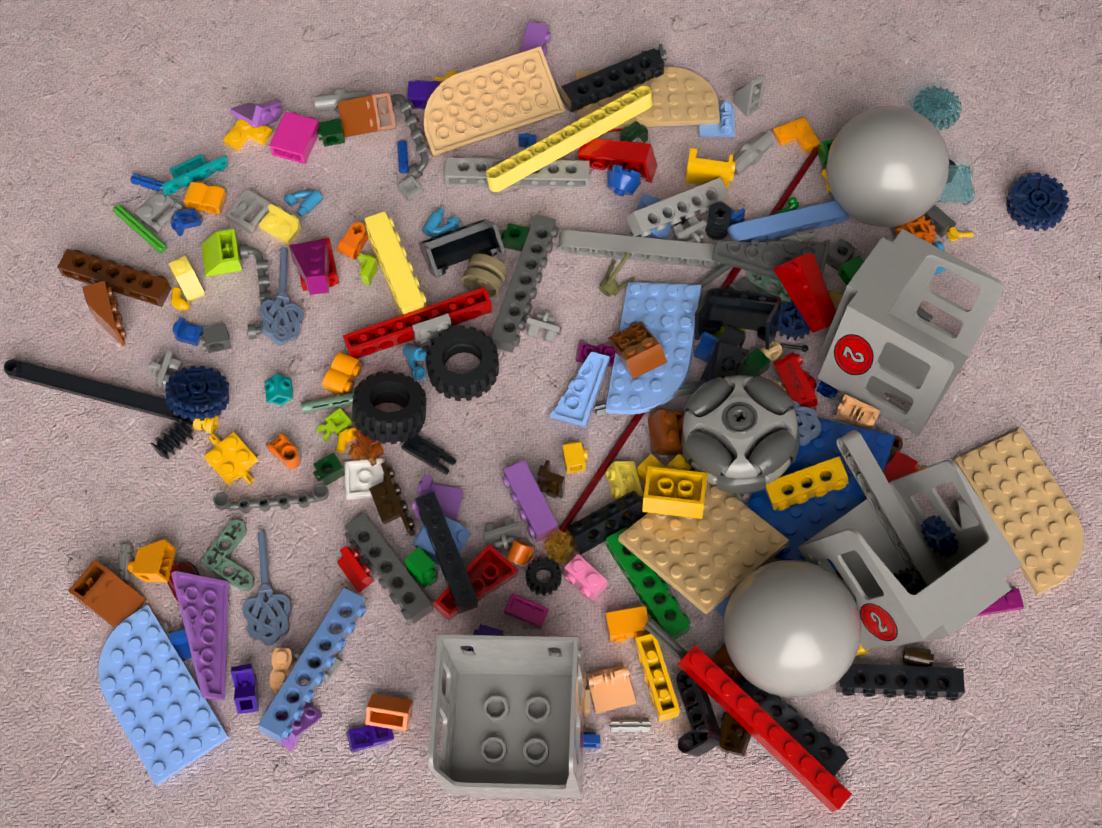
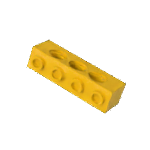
M838 456L780 477L774 482L766 484L765 490L773 510L778 509L782 511L789 508L790 505L805 503L808 499L815 496L822 497L829 491L841 490L849 482L847 473ZM823 477L831 478L828 481L821 480ZM806 483L812 484L809 488L803 487ZM787 490L793 491V493L789 495L784 494V492Z
M652 634L635 638V648L658 722L678 717L680 709L658 640Z

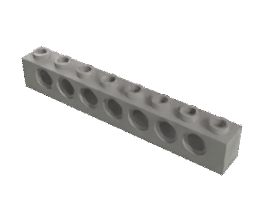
M446 158V186L489 187L486 177L487 170L506 159ZM555 160L535 171L537 173H532L508 186L589 189V161Z

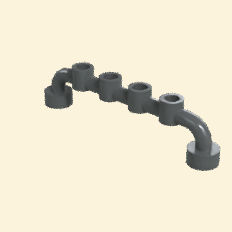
M401 94L390 95L392 108L396 106L395 101L400 102V109L406 117L405 122L411 130L410 135L417 146L416 151L421 156V163L419 165L414 163L409 167L410 174L415 179L423 176L422 171L428 165L427 152L431 149L427 142H422L425 133L420 127L417 128L416 126L420 120L415 113H411V110L414 109L413 103L409 99L406 100Z
M240 244L241 259L249 258L248 255L256 257L261 304L268 299L272 300L271 291L267 292L266 288L270 287L269 275L265 276V271H268V261L263 259V255L258 249L247 247V244ZM247 324L249 339H257L256 335L262 334L261 326L255 327V324Z
M319 483L313 487V495H307L306 493H300L296 497L280 495L274 499H268L263 496L258 500L252 501L242 498L239 502H230L229 496L224 492H220L214 496L213 502L219 510L240 509L242 513H249L252 508H260L261 511L266 512L272 506H279L282 510H287L294 504H299L301 508H307L310 503L326 500L329 496V490L325 484Z

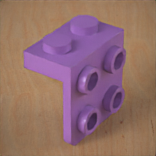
M275 99L257 105L247 103L231 108L230 112L236 118L248 122L250 126L259 127L278 121V117L281 114L282 101Z
M424 474L423 481H419L418 497L435 492L444 516L456 521L463 497L462 489L434 484L432 476ZM414 499L412 509L415 510L416 519L421 520Z
M291 697L288 701L296 702L299 698ZM306 702L303 707L304 713L299 721L295 720L292 725L293 731L289 738H284L283 742L280 743L289 751L296 747L300 735L322 717V713L311 703ZM281 714L277 719L285 720L288 716Z

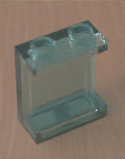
M949 165L946 186L936 203L963 202V205H967L973 201L975 192L972 188L973 172L970 169V165Z

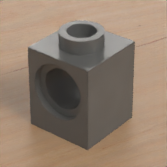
M839 239L828 253L826 264L839 271L842 264L853 258L856 248L851 243Z
M225 324L203 328L204 336H201L203 347H207L209 353L231 349L229 333Z

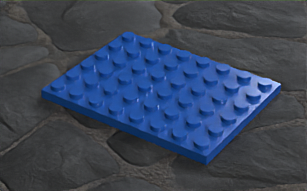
M818 418L821 423V434L811 440L809 444L805 446L799 445L796 460L790 464L780 477L839 456L847 473L849 484H846V487L841 490L829 491L822 497L815 496L808 499L805 503L790 505L789 508L782 511L778 509L773 510L765 489L752 493L747 507L789 539V545L774 558L806 561L798 547L867 499L839 451L836 443L837 439L852 430H857L862 435L884 473L895 435ZM823 477L821 480L828 481L831 478ZM809 483L803 485L804 488H809L812 486V484ZM787 490L784 492V494L786 495L793 493L792 490ZM827 559L836 574L840 575L833 562Z

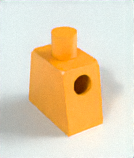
M165 539L140 547L137 550L135 560L128 562V570L144 582L167 583L176 548Z

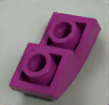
M583 342L578 344L576 362L584 363L589 354L595 352L609 356L608 367H613L615 358L613 347L600 344L597 347Z

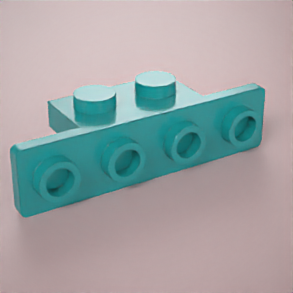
M200 154L170 168V173L174 179L162 184V193L164 196L174 194L185 186L189 187L190 182L206 179L215 172L223 171L228 167L227 156L224 155L207 163L203 155Z

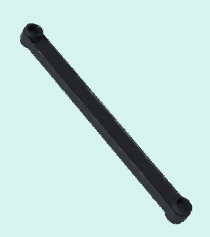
M10 359L4 364L5 373L12 379L180 422L181 415L176 416L173 414V410H169L165 398L15 359ZM190 418L182 419L186 424L193 425V421H190Z

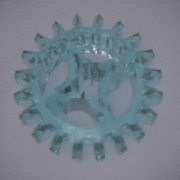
M934 85L932 89L927 87L925 91L922 90L916 96L913 104L914 111L926 117L940 131L943 127L948 129L950 126H953L959 120L962 111L959 96H954V92H949L948 88L946 90L942 89V86L936 88Z

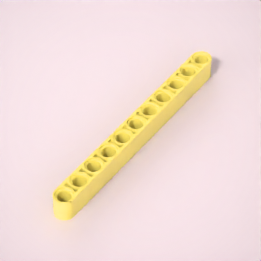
M640 86L491 167L486 172L489 189L494 192L501 191L651 108L653 103L650 87Z

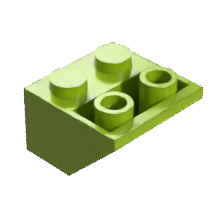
M235 229L216 231L201 244L206 277L242 271L239 241Z

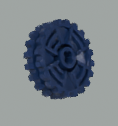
M1037 172L1035 175L1028 173L1026 177L1021 176L1018 179L1019 181L1015 180L1013 187L1010 188V193L1007 195L1006 206L1009 207L1007 210L1008 214H1012L1011 219L1018 221L1017 225H1024L1027 230L1034 228V231H1039L1042 228L1046 231L1049 226L1054 228L1056 223L1061 222L1069 206L1067 205L1069 197H1066L1068 192L1062 189L1064 186L1062 183L1058 184L1055 177L1051 179L1048 174L1041 176Z
M191 366L190 369L184 367L181 372L175 371L174 376H170L168 382H166V404H168L169 410H173V414L176 416L180 414L182 419L190 418V421H195V419L204 421L207 417L212 419L215 414L220 415L221 410H225L227 404H229V382H227L225 376H221L220 371L214 372V368L205 369V366H200L199 368Z

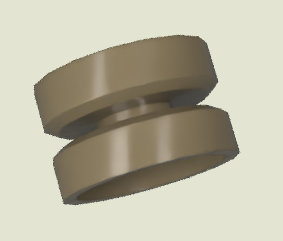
M474 254L470 257L467 269L461 278V283L470 292L485 287L489 298H496L500 294L502 283L508 275V269L501 261L492 256Z

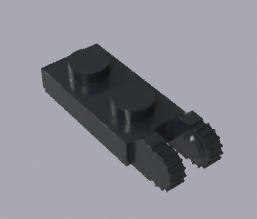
M415 435L411 439L408 438L401 446L405 452L430 467H435L445 475L449 473V469L439 463V460L442 458L451 465L456 463V460L445 453L443 449L419 435Z

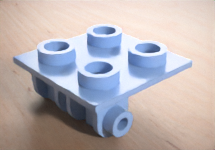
M724 101L721 107H719L720 124L699 125V137L735 138L734 107H731L729 101Z

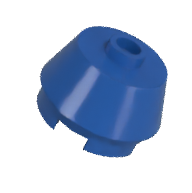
M612 165L611 169L607 171V187L613 190L616 195L632 196L641 184V174L634 170L622 168L623 166Z

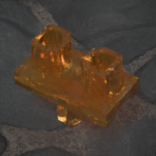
M359 430L354 431L357 441L356 444H351L350 457L362 460L365 456L371 466L376 465V458L384 454L383 447L379 442L370 446L374 441L370 440L368 436H363Z

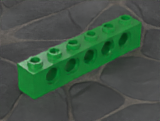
M625 527L607 537L605 546L642 604L646 606V610L652 620L676 640L689 632L690 620L685 613L682 614L679 610L680 605L677 599L671 597L668 593L669 588L664 580L661 581L657 576L658 574L635 554H625L623 552L626 547L618 541L619 535L627 530ZM638 564L641 565L643 569L638 571L635 570L633 566ZM645 581H651L654 585L652 587H647L643 583ZM657 597H661L664 600V602L658 604L654 601V599ZM672 614L674 615L675 619L671 621L667 620L665 618V615Z

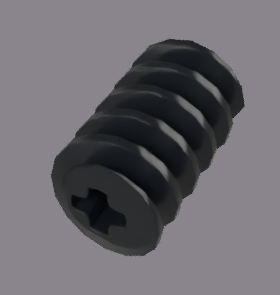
M718 202L709 208L706 234L710 239L722 240L728 235L727 228L730 226L732 215L728 205Z
M181 418L179 419L180 424H173L174 429H167L168 434L164 432L161 434L162 439L158 437L155 439L156 444L150 443L161 457L168 460L170 459L169 452L174 455L176 454L175 447L180 450L182 449L181 442L185 445L188 444L187 437L191 440L194 439L192 430Z

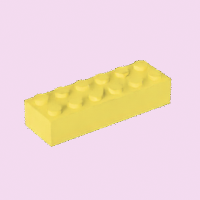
M385 211L364 218L369 241L400 315L427 307L424 293L419 290L418 279L413 276L412 265L410 261L407 262L406 251L400 245L401 241L398 232L394 231L392 218H388Z

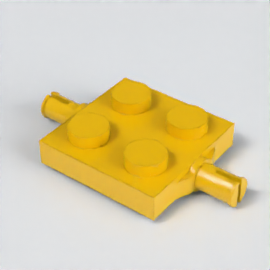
M234 432L224 440H220L215 433L211 434L214 439L211 436L208 439L215 446L203 457L228 486L241 477L248 485L252 484L250 480L254 482L255 479L249 474V470L259 461Z

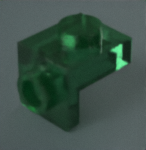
M635 121L630 126L622 129L620 141L632 142L638 137L645 143L648 141V130L644 125Z

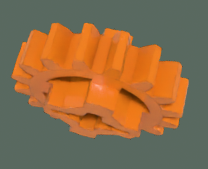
M922 216V218H918L915 221L897 226L895 234L898 236L901 230L904 229L932 244L936 232L934 231L935 225H930L931 220L925 221V216Z

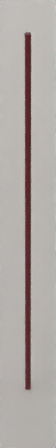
M818 148L812 150L769 216L775 215L777 211L783 208L817 157ZM734 267L720 288L728 289L741 269ZM645 413L634 415L560 525L559 530L565 533L567 531L566 527L571 525Z

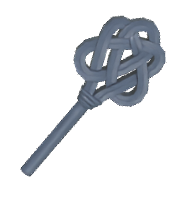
M281 248L279 292L275 297V301L269 299L263 301L259 308V316L263 320L261 325L262 333L270 337L277 345H284L289 341L297 339L300 334V324L304 319L303 309L297 304L290 303V298L286 293L287 248Z
M793 401L797 424L801 425L800 427L798 426L800 446H805L821 434V423L814 409L801 407L796 401Z
M261 531L258 532L261 585L258 590V596L248 599L244 603L242 611L248 621L247 629L250 637L254 640H260L264 645L271 646L277 643L280 637L285 636L289 632L290 624L288 617L292 611V604L288 597L283 594H274L273 588L269 584L266 532ZM279 602L284 604V609H282ZM273 607H274L275 611H276L277 614H278L277 617L275 616V614H274V612H273V610H272ZM269 617L271 622L269 624H266L267 618Z

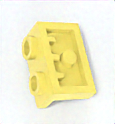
M269 204V212L258 224L259 228L289 245L301 231L299 219L293 214L289 215L280 206Z
M615 461L607 468L606 479L609 482L613 501L633 490L641 498L644 497L634 461Z

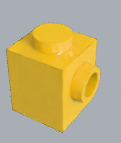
M572 441L562 445L566 473L586 471L585 460H588L587 449H583L582 443Z

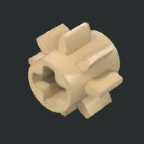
M765 341L761 342L763 346L759 350L771 360L770 362L773 363L780 359L779 355L783 353V350L778 341H773L769 350L765 349Z

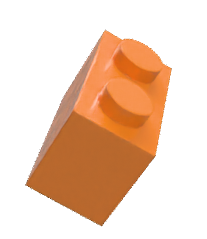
M372 694L367 705L365 725L407 731L412 716L413 700Z

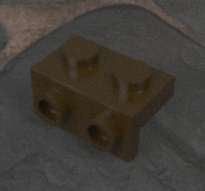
M546 460L545 464L540 466L537 475L539 476L538 484H540V491L552 498H563L565 477L550 472V461Z
M726 711L722 716L720 727L722 738L717 747L723 752L744 757L752 735Z

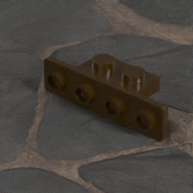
M383 462L381 467L386 481L369 488L383 524H386L401 517L406 531L413 536L415 535L413 529L416 527L411 517L408 518L407 511L409 509L405 500H401V488L398 483L395 484L393 478L396 477L394 470Z

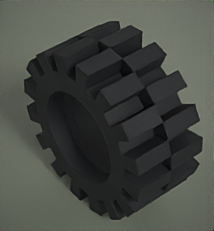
M538 557L537 561L534 559L532 564H528L526 581L527 586L530 587L532 592L535 591L537 595L542 593V596H546V593L551 595L553 594L552 591L556 592L558 586L561 585L562 571L554 559L549 560V557H545V559ZM548 570L552 577L548 582L541 583L536 579L537 572Z
M905 568V571L899 570V574H893L911 595H916L926 587V583L917 569L911 568L909 570V568Z

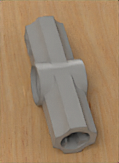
M338 89L333 94L314 96L316 112L327 110L339 112L338 102L367 96V90L348 92L345 89Z
M763 132L751 143L747 142L741 148L739 154L732 160L736 161L734 176H739L750 165L757 164L763 153L774 145L775 140L770 133Z

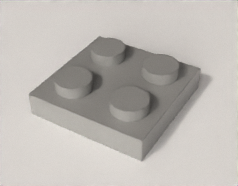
M449 314L412 325L416 346H427L431 344L435 337L439 338V333L442 331L448 332V328H451Z

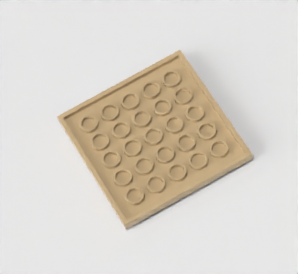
M707 481L702 519L647 513L619 535L618 538L620 543L704 614L709 613L728 597L747 575L764 566L789 545V539L732 494L717 490V485H712Z

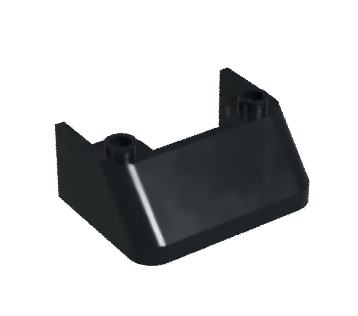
M487 219L476 221L419 243L428 268L436 278L445 274L449 266L468 260L474 254L495 256L498 251L505 253L497 225Z
M721 288L710 289L695 312V340H699L703 331L711 334L716 333L722 326L726 327L729 324L735 328L757 331V336L765 341V349L769 350L777 333L781 298L776 295Z

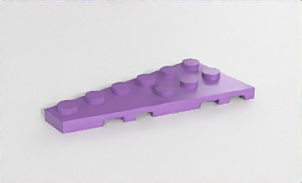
M174 571L171 575L202 698L218 701L224 700L229 581Z

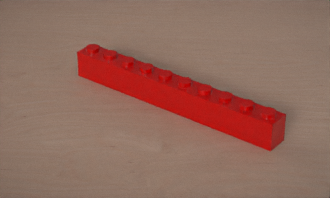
M696 645L677 663L681 669L831 812L839 810L852 795Z

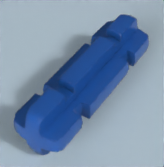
M404 140L398 141L399 172L408 173L407 142Z
M136 173L131 177L132 184H140L142 187L152 190L156 189L158 192L162 190V184H164L162 181L156 182L155 179Z

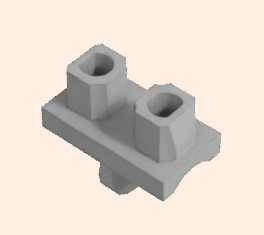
M694 216L687 222L689 228L685 229L682 224L673 227V233L676 237L675 241L701 243L700 240L704 239L703 234L706 233L705 226H707L705 220L700 221Z
M549 310L546 311L545 315L538 313L537 319H541L543 322L528 318L526 322L528 324V336L537 338L540 329L546 331L544 340L551 343L555 342L558 334L561 335L562 329L548 324L549 322L554 324L556 322V318L550 317L551 311Z
M167 351L162 365H160L162 360L156 358L155 363L150 362L147 366L152 371L151 377H156L157 373H159L157 389L162 390L163 386L166 387L168 378L173 376L167 374L168 369L179 372L181 360L172 357V352Z
M511 518L502 522L503 527L495 528L493 524L486 525L484 527L485 532H483L486 546L488 544L496 548L503 546L504 550L507 551L509 550L508 544L513 543L516 539H521L519 525L517 522L514 523Z

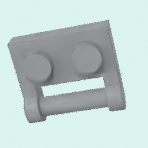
M247 189L225 216L226 219L252 234L255 231L256 225L269 212L268 206L271 203ZM259 205L262 206V208L254 216V218L249 223L246 222V220L255 211V209Z
M160 190L136 211L135 215L155 233H158L162 230L161 227L173 217L175 211L184 209L181 204L175 202L168 195L164 196L162 190Z

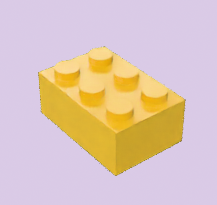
M648 466L642 512L702 519L707 473Z

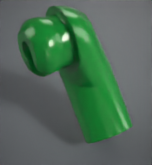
M792 197L788 199L787 203L789 206L777 211L776 214L796 210L799 207L797 198Z

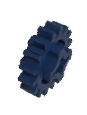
M790 301V305L784 302L780 310L777 331H781V337L787 335V340L793 337L794 341H796L798 336L804 339L805 334L809 335L810 328L793 301Z
M932 515L923 521L921 533L926 536L924 540L928 541V546L933 547L935 553L938 551L940 556L945 555L948 558L954 555L957 549H959L956 545L959 542L954 538L956 534L950 531L951 527H947L946 522L942 521L940 516Z

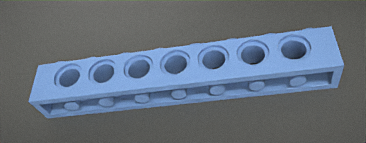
M346 588L342 589L259 722L260 733L280 743L283 742L284 738H289L293 731L292 725L295 720L299 721L304 713L303 707L306 702H311L315 694L314 689L317 685L320 686L325 678V671L333 666L336 660V653L344 648L346 644L345 639L348 634H352L355 630V622L358 617L362 618L367 608L364 597ZM344 612L351 613V615L347 617H344L341 614ZM333 629L341 630L339 633L331 632ZM324 645L330 646V649L328 650H322L320 648ZM313 662H318L320 664L318 667L310 666V664ZM303 679L309 680V683L306 685H301L299 682ZM291 697L299 698L296 702L288 701ZM281 714L288 716L285 720L277 719Z

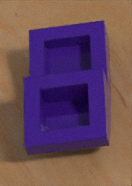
M368 725L349 729L346 732L351 752L371 748L394 740L392 729Z

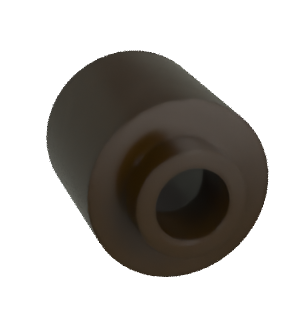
M905 646L902 663H907V666L922 667L933 665L934 654H931V649Z

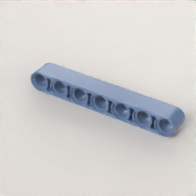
M835 200L733 224L727 228V232L731 241L763 242L791 235L795 231L801 232L812 227L818 229L839 224L848 220L850 216Z

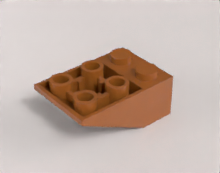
M390 92L338 102L344 137L396 129Z
M105 281L83 286L86 303L95 320L122 346H125L124 338H127L124 327L121 326L123 320L120 311L117 309L119 304L112 288L108 287Z
M642 322L634 323L629 328L617 331L608 337L610 344L632 379L667 363L660 343Z
M659 409L648 418L652 454L667 456L683 455L681 434L684 412Z
M97 560L91 563L68 590L74 599L114 628L130 615L137 612L146 601V599Z

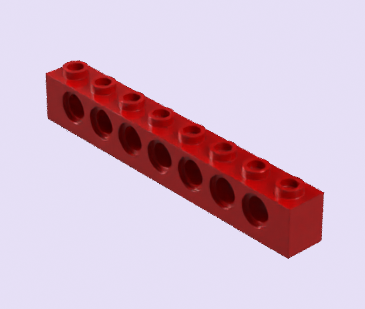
M483 287L343 335L344 343L349 356L358 359L414 340L412 325L449 314L451 326L492 313V303L486 288Z

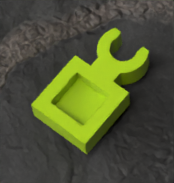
M339 408L325 418L327 424L318 426L316 431L318 434L326 431L322 438L324 441H327L331 437V433L335 432L336 435H339L352 425V421Z

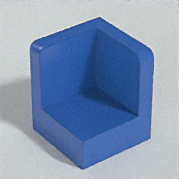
M703 332L701 342L694 352V357L708 363L713 354L715 343L719 342L720 339Z
M185 629L169 633L170 640L182 661L191 659L192 655Z

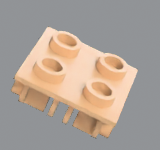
M845 394L837 409L835 418L852 426L872 430L880 410Z
M625 664L586 674L596 714L636 704L629 679V671Z

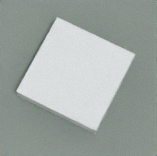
M384 459L344 461L346 499L372 498L369 488L385 481V474L381 467Z

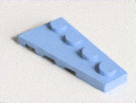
M595 352L589 354L579 369L578 375L574 381L572 380L568 390L558 401L557 407L549 415L551 419L583 428L587 427L610 357Z

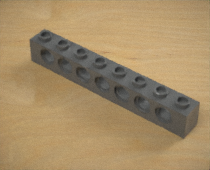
M537 214L534 216L491 336L493 344L496 345L497 349L513 353L515 346H519L521 338L519 334L520 331H524L526 320L524 319L526 315L530 314L532 304H530L531 299L536 297V285L541 283L543 275L541 271L542 268H546L548 262L546 256L548 253H551L553 248L552 239L553 237L556 238L559 228L556 227V219ZM506 329H513V331H511V332H507V331H505V330H506Z

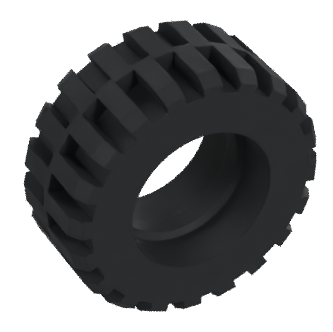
M459 326L457 329L451 327L448 328V332L442 331L439 333V338L435 337L431 341L432 346H428L426 365L432 386L436 387L438 393L442 394L444 392V396L448 399L455 397V401H461V398H466V401H469L474 396L476 398L481 397L483 391L487 393L491 389L490 385L495 384L496 376L499 374L497 347L493 344L490 336L486 337L484 331H476V328L471 326L469 329L465 328V326ZM458 353L473 354L481 361L475 370L467 374H456L445 367L448 359Z
M382 371L377 372L376 375L371 374L366 377V380L363 379L354 390L352 400L354 425L363 436H368L374 442L376 440L381 444L386 442L391 444H397L398 441H401V443L405 442L408 438L411 439L417 435L423 428L426 418V393L417 381L414 382V379L409 375L407 377L404 376V373L398 372L397 374L393 373V371L383 373ZM382 403H394L402 406L403 409L396 412H384L375 408V406Z

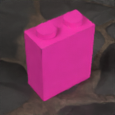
M285 111L269 145L272 155L306 164L318 137L317 130H320L318 120Z

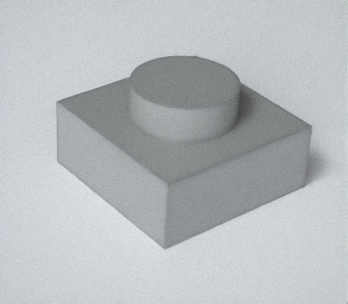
M413 176L397 185L407 201L423 192L422 187Z

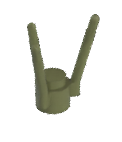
M629 253L624 256L611 277H609L616 263L615 260L612 261L604 279L599 284V290L604 295L610 297L613 294L616 296L620 290L628 285V282L635 280L632 277L617 288L618 283L614 279L630 256Z

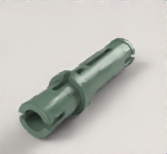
M354 392L343 395L338 393L337 396L301 402L303 414L335 407L343 408L345 405L352 404Z

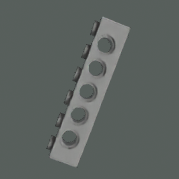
M720 177L634 211L626 216V219L634 237L638 235L645 237L652 234L651 230L653 229L660 231L666 228L668 223L675 225L681 222L683 217L687 220L696 216L695 212L699 211L702 214L708 211L714 203H724V200L729 198V194Z

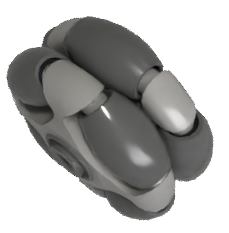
M733 375L724 378L717 377L707 381L694 391L684 407L685 414L681 434V447L687 464L691 465L696 472L707 473V482L717 485V490L723 492L749 494L766 489V484H770L778 479L788 469L790 464L796 460L799 451L800 436L793 400L777 383L761 376L754 378L747 375Z

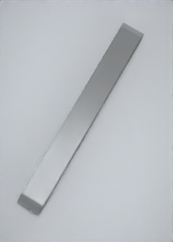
M562 230L559 237L558 250L564 254L623 259L629 253L630 256L627 260L711 269L718 268L721 265L720 262L712 260L715 244L575 230Z
M852 430L837 439V447L905 566L909 570L911 568L917 569L924 579L926 586L939 578L941 573L862 435L857 430Z

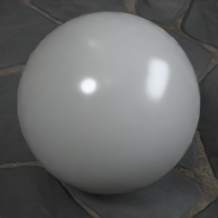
M900 106L874 107L854 116L835 136L827 157L828 184L841 208L858 221L877 227L904 225L923 216L940 198L949 174L948 150L942 135L935 125L920 113Z
M781 560L761 566L747 575L738 584L726 606L723 633L727 652L733 664L751 684L777 696L805 697L831 687L848 671L859 649L861 620L853 596L834 574L810 562Z

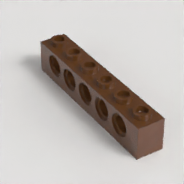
M66 249L57 266L62 276L90 285L105 281L107 286L111 287L115 293L163 307L171 291L168 280L163 276L156 277L143 270L141 272L134 270L128 265L121 266L112 260L105 261L96 255H86L79 250Z

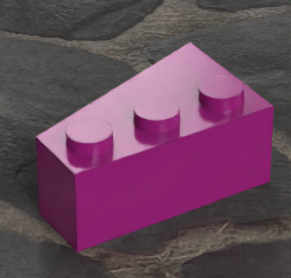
M326 240L289 245L293 262L297 266L298 272L302 276L310 295L329 293L330 256Z

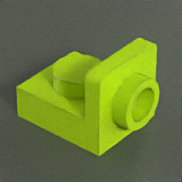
M360 253L358 256L362 266L360 276L363 284L370 286L378 270L377 260L372 255Z

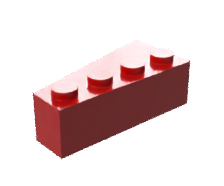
M595 138L582 145L577 154L579 160L589 161L590 168L604 171L605 168L610 170L612 165L623 166L622 168L640 173L641 177L646 178V182L650 183L653 181L658 166L651 144L644 142L636 143Z
M813 252L796 257L774 268L773 270L812 333L830 327L836 310Z
M490 544L466 567V572L478 601L517 577L519 571ZM447 588L434 601V608L447 620H450L459 613L449 588Z

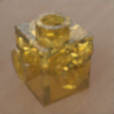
M552 532L551 539L547 538L545 550H548L549 559H554L555 562L567 563L568 557L573 555L575 544H572V537L567 533Z

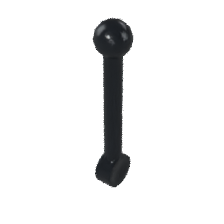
M780 344L782 348L798 349L803 352L809 350L807 345Z

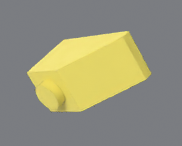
M186 256L169 263V267L188 302L205 295Z

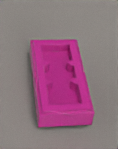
M511 594L504 609L505 614L538 628L542 627L549 612V608L515 594Z

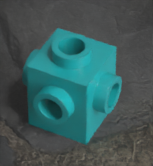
M275 374L265 381L264 389L267 403L283 406L293 399L291 378L285 377L282 374Z

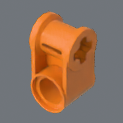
M356 222L350 226L338 245L337 251L352 259H356L368 240L364 224Z
M279 432L277 438L271 443L265 444L270 453L278 458L287 468L295 469L300 465L301 457L298 450L283 433ZM295 455L293 458L287 459L289 456Z
M516 539L513 541L506 559L518 565L529 563L534 554L535 547Z

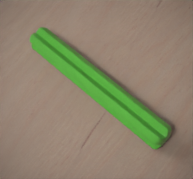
M118 204L113 208L114 213L159 253H163L167 249L166 244L122 205Z

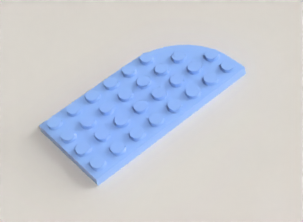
M628 282L619 331L629 328L634 323L642 322L660 343L667 363L632 379L615 352L605 409L606 413L640 414L649 412V409L669 402L674 398L673 395L679 388L683 387L690 370L695 338V312L700 305L701 285Z
M146 605L123 620L110 634L102 649L98 667L99 683L106 701L152 780L158 786L229 739V736L207 700L202 698L198 685L161 627L150 606Z

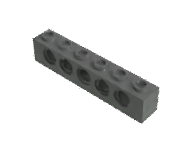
M365 513L345 525L347 532L344 534L350 544L354 543L357 546L356 550L360 554L361 559L365 558L368 561L367 566L371 569L372 574L376 573L379 576V584L384 590L387 588L390 591V599L395 605L399 604L402 610L400 612L406 620L410 619L415 624L433 611V606ZM364 536L370 537L366 542L360 541ZM375 551L381 552L377 557L371 556ZM386 566L392 567L389 572L382 571ZM398 581L403 582L401 587L396 588L393 586ZM407 597L415 598L411 603L405 602Z

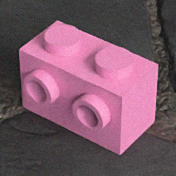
M579 554L564 567L565 579L570 584H574L584 597L590 598L592 601L607 588V579Z

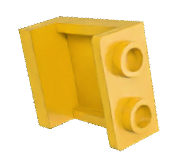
M690 148L685 183L703 185L721 177L725 188L728 189L729 182H733L736 161H732L733 154L729 155L728 162L696 158L697 149Z

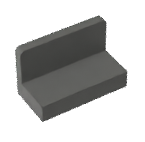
M936 205L923 215L925 216V221L931 220L930 225H935L934 231L941 238L949 232L951 227L956 225V222Z

